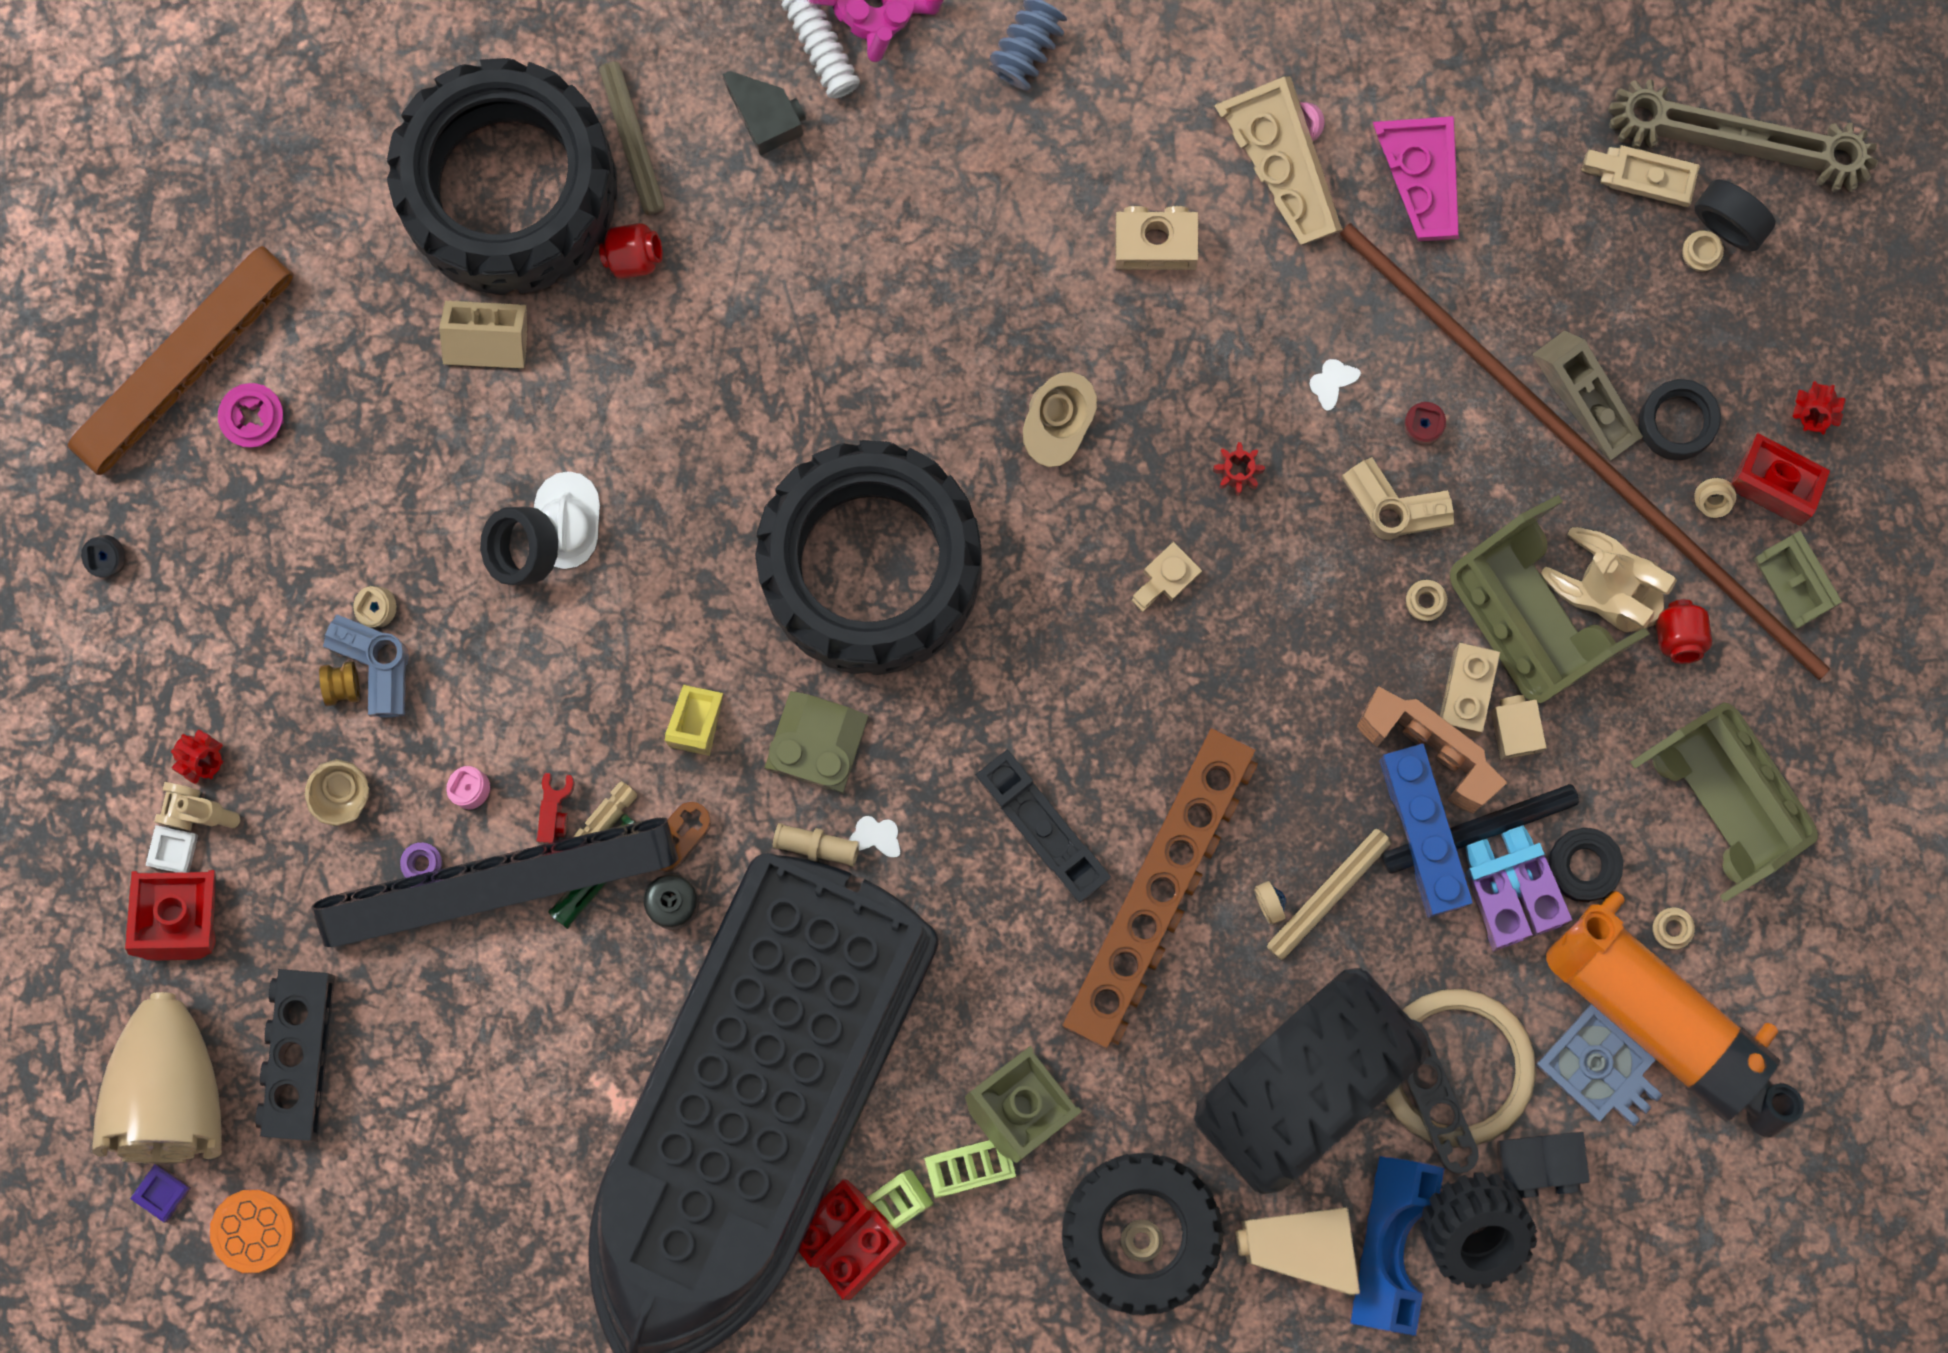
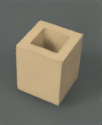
M1524 695L1501 699V706L1495 707L1491 712L1500 760L1542 753L1546 749V743L1537 699L1525 701Z

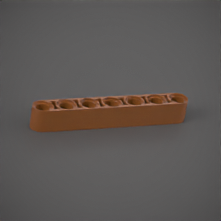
M265 246L255 249L75 432L68 442V448L96 475L100 476L109 471L285 291L292 282L294 273Z

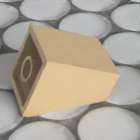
M1347 1208L1241 1221L1242 1230H1235L1238 1256H1246L1247 1263L1343 1293H1359Z

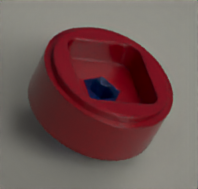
M1431 402L1415 404L1409 409L1404 420V429L1407 436L1415 443L1422 445L1436 442L1446 428V416L1443 410Z

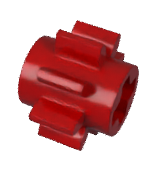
M1813 381L1812 387L1808 392L1798 390L1795 399L1797 405H1795L1792 416L1796 419L1801 418L1805 432L1810 430L1821 432L1822 435H1825L1827 428L1831 424L1838 427L1841 425L1843 417L1841 411L1844 410L1846 399L1842 397L1837 398L1834 390L1835 385H1818L1816 381Z
M1238 442L1236 450L1232 453L1222 448L1220 456L1225 463L1216 464L1213 467L1214 473H1223V479L1219 488L1223 489L1230 485L1235 488L1237 496H1240L1242 487L1246 485L1256 490L1258 482L1253 477V474H1262L1265 471V466L1255 465L1258 450L1255 449L1248 453L1243 450L1241 442ZM1232 462L1237 466L1245 463L1247 465L1246 476L1242 473H1238L1235 476L1232 475Z
M200 729L196 731L195 737L182 734L174 748L171 749L173 758L176 761L172 766V770L184 776L185 779L193 784H197L200 777L213 779V775L218 772L221 764L224 762L218 752L223 747L222 743Z

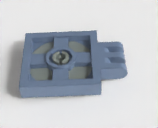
M1592 1004L1585 1009L1536 1063V1066L1597 1122H1600L1613 1108L1635 1127L1640 1119L1629 1107L1633 1104L1641 1112L1647 1114L1651 1106L1640 1095L1645 1092L1649 1098L1656 1102L1663 1096L1642 1076L1654 1063L1655 1059Z

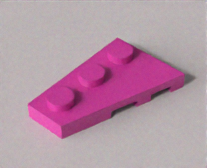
M1454 116L1373 122L1374 129L1418 242L1459 239Z

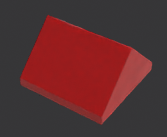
M1757 433L1731 484L1734 486L1737 494L1801 527L1815 513L1830 470Z

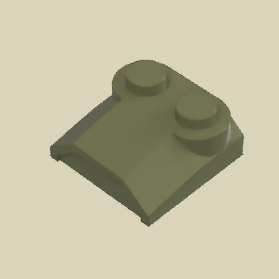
M790 691L775 737L769 747L765 770L844 794L869 715L815 696Z
M1031 1046L965 1096L972 1118L1000 1154L1015 1163H1018L1082 1112L1079 1107L1076 1108L1037 1058Z

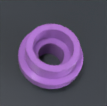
M412 844L401 856V871L405 877L440 870L442 869V857L439 851L430 844ZM421 856L427 857L429 860L428 868L424 871H417L415 868L416 859Z

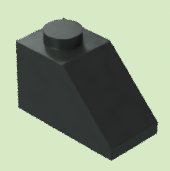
M732 71L722 74L725 86L760 156L803 136L801 122L806 120V117L797 98L789 100L783 88Z

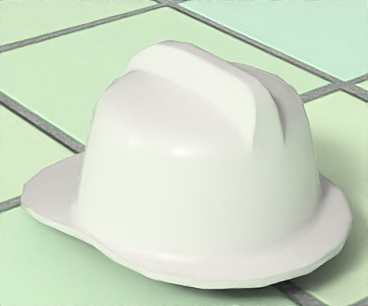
M574 472L557 473L545 480L538 489L534 508H538L545 513L555 527L558 538V557L554 567L568 569L578 567L586 562L595 551L598 539L600 503L598 492L593 483L582 474Z

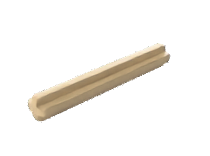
M1375 829L1267 945L1272 954L1280 960L1285 959L1391 845V840L1384 832Z

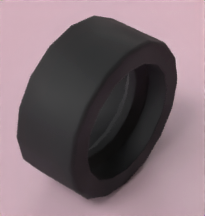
M1720 179L1712 181L1695 203L1694 211L1706 227L1726 242L1742 250L1750 252L1758 250L1776 224L1774 216L1761 201L1740 186L1729 181Z
M1676 379L1664 382L1648 396L1640 410L1639 428L1643 440L1653 452L1665 459L1681 461L1696 457L1713 442L1720 429L1721 412L1717 399L1708 388L1693 380ZM1676 396L1687 397L1696 402L1702 410L1704 417L1703 429L1699 436L1692 441L1686 443L1671 442L1659 432L1656 424V412L1659 406L1668 398Z
M505 507L495 511L486 521L481 534L480 551L484 566L491 577L501 584L528 585L544 580L553 570L558 557V538L555 527L549 517L538 508ZM518 522L525 529L529 541V555L521 570L517 568L512 560L509 549L510 536Z

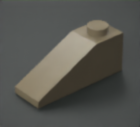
M1563 331L1532 354L1551 387L1608 460L1611 461L1643 437L1585 339Z

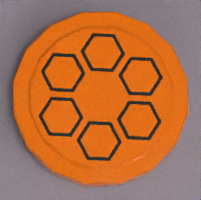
M242 1190L228 1196L216 1208L210 1223V1242L216 1256L227 1267L241 1273H261L277 1266L287 1255L295 1239V1222L289 1207L277 1196L264 1190Z

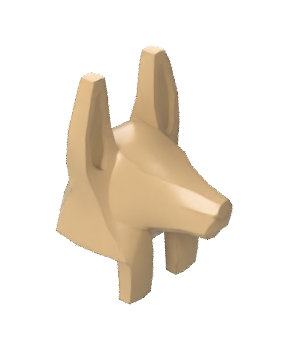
M1572 527L1567 536L1594 555L1593 560L1587 567L1582 581L1568 577L1546 566L1541 572L1545 581L1565 601L1577 608L1599 614L1623 632L1639 631L1656 625L1659 614L1665 610L1664 594L1668 595L1677 582L1676 578L1660 569L1656 562L1631 554L1616 539L1593 530Z

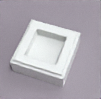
M155 825L146 866L175 873L190 872L198 835Z

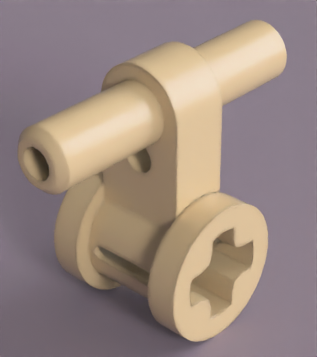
M164 782L162 790L166 794L161 814H156L154 823L185 831H191L193 823L206 826H216L219 824L229 828H236L239 825L240 816L238 813L223 809L218 802L199 798L200 790Z

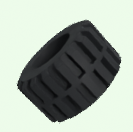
M1475 1172L1473 1177L1467 1178L1466 1174L1458 1176V1181L1452 1184L1448 1181L1441 1186L1443 1190L1440 1193L1434 1192L1429 1198L1431 1205L1424 1206L1422 1212L1424 1220L1420 1221L1422 1236L1440 1273L1445 1278L1448 1277L1451 1283L1457 1286L1463 1283L1465 1288L1474 1289L1479 1284H1481L1482 1288L1492 1287V1283L1499 1281L1501 1284L1509 1280L1507 1276L1514 1273L1517 1275L1523 1269L1521 1264L1529 1262L1533 1256L1530 1249L1536 1248L1537 1238L1535 1236L1537 1233L1536 1225L1518 1190L1514 1188L1509 1180L1505 1179L1502 1181L1500 1175L1493 1173L1486 1177L1484 1172ZM1487 1226L1484 1230L1470 1235L1475 1230Z

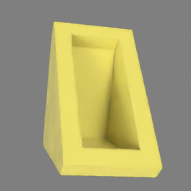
M683 685L665 734L667 745L670 748L710 756L723 693Z

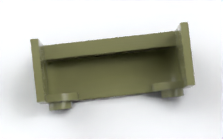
M1559 495L1520 514L1454 563L1450 570V581L1454 590L1493 650L1500 652L1499 659L1525 698L1529 701L1537 699V703H1543L1649 635L1648 630L1643 628L1616 643L1611 634L1599 625H1590L1578 632L1540 575L1534 563L1545 555L1547 551V538L1537 520L1563 502Z
M1721 703L1631 761L1633 767L1637 768L1652 758L1656 771L1662 777L1669 778L1672 781H1679L1685 778L1730 845L1723 853V870L1727 877L1736 884L1720 895L1724 903L1778 870L1814 844L1818 839V832L1813 820L1743 716L1729 703Z

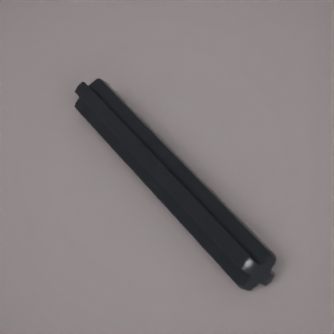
M1568 784L1451 827L1450 831L1456 850L1572 808L1580 803L1579 796L1573 784ZM1409 843L1386 851L1382 855L1385 868L1391 874L1414 866Z

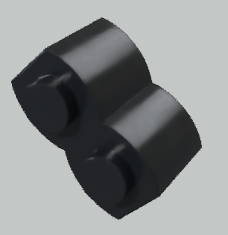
M1584 1132L1497 1141L1502 1181L1505 1179L1509 1180L1514 1188L1518 1190L1521 1198L1539 1196L1538 1188L1555 1186L1556 1194L1581 1192L1580 1184L1590 1183Z

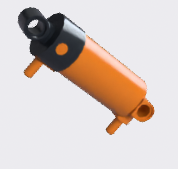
M1612 891L1601 905L1593 904L1589 906L1580 919L1546 953V961L1549 968L1559 978L1570 985L1686 1085V1089L1724 1122L1730 1121L1745 1109L1750 1127L1757 1134L1771 1138L1779 1135L1802 1117L1804 1102L1798 1091L1788 1084H1773L1769 1081L1780 1063V1059L1767 1049L1778 1034L1775 1025L1764 1023L1756 1036L1753 1037L1742 1026H1737L1624 929V926H1622L1624 922L1615 915L1625 901L1620 892Z

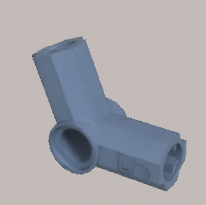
M336 614L325 634L323 648L369 666L368 715L382 718L405 716L406 665L409 659L408 650L405 645L392 634L382 633ZM385 645H395L397 648L395 659L388 664L379 663L378 653L380 649Z

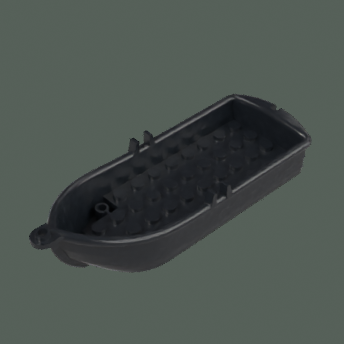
M763 853L756 856L748 865L610 1158L594 1202L588 1244L590 1283L596 1312L613 1353H706L746 1325L766 1304L788 1273L830 1181L837 1174L836 1168L845 1148H849L852 1133L939 944L935 929L909 906L883 888L864 879L860 891L856 893L846 888L852 873L828 864L798 857Z

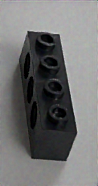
M278 969L277 978L271 979L269 1002L274 1003L273 1020L268 1019L266 1022L264 1034L265 1044L270 1045L268 1061H263L260 1071V1085L266 1086L264 1103H259L257 1106L255 1118L256 1128H261L260 1137L318 1142L335 975L322 972ZM297 1002H303L308 1010L307 1018L303 1023L294 1025L289 1019L290 1008ZM297 1043L303 1050V1059L298 1065L290 1067L285 1061L284 1054L290 1045ZM293 1085L298 1090L299 1099L294 1107L286 1109L281 1104L280 1094L285 1087Z

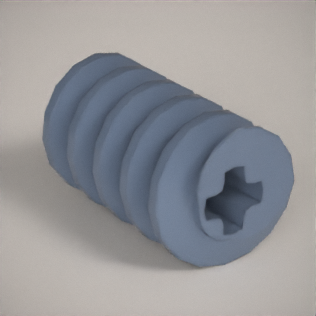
M1024 0L1023 7L1025 11H1018L1015 15L1017 24H1011L1007 28L1006 33L1009 38H1001L998 42L1000 51H994L990 55L991 70L1005 82L1024 90H1030L1031 85L1024 78L1025 74L1033 77H1038L1039 71L1032 64L1033 61L1046 64L1048 61L1047 57L1040 51L1041 48L1049 50L1056 48V44L1049 36L1053 34L1062 37L1064 31L1057 23L1058 21H1067V17L1043 0Z

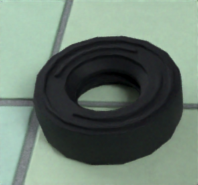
M1582 827L1567 832L1555 842L1549 853L1548 864L1561 894L1574 901L1592 902L1603 899L1616 889L1622 878L1624 861L1619 846L1611 836L1598 829ZM1590 849L1600 857L1602 863L1601 871L1595 879L1583 881L1576 878L1571 872L1570 859L1576 851Z

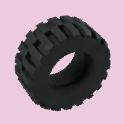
M1153 1153L1126 1154L1102 1163L1084 1177L1075 1188L1064 1212L1062 1245L1070 1271L1080 1286L1096 1301L1110 1309L1127 1314L1141 1316L1161 1314L1192 1300L1210 1281L1209 1279L1221 1258L1219 1256L1224 1238L1221 1223L1222 1216L1209 1187L1189 1167L1170 1157ZM1133 1194H1150L1163 1199L1174 1209L1181 1223L1182 1240L1177 1255L1166 1267L1150 1274H1134L1121 1269L1110 1259L1103 1244L1102 1228L1107 1213L1119 1200Z

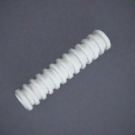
M783 0L782 7L785 11H789L787 14L789 21L795 22L793 24L794 31L800 33L798 36L800 43L806 44L804 46L805 53L811 54L809 58L811 65L817 66L815 72L817 76H822L820 80L822 86L828 87L826 91L828 98H840L854 91L859 85L860 79L858 76L853 75V66L847 65L849 58L847 54L841 53L843 46L841 43H836L838 36L836 32L830 31L832 24L830 21H825L827 15L824 10H819L821 5L811 4L807 0Z

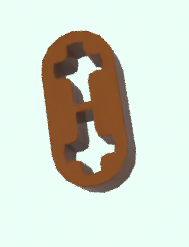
M697 802L683 803L668 818L667 821L672 838L676 837L679 840L675 845L679 859L673 865L659 871L670 872L676 870L707 835L711 828V817L703 805ZM697 811L701 812L699 821L702 827L698 831L695 828H690L683 837L680 836L678 833L685 826V821L682 818L683 814L688 812L693 815Z

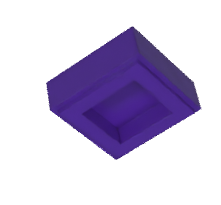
M154 1164L130 1199L163 1223H167L191 1187L160 1165Z

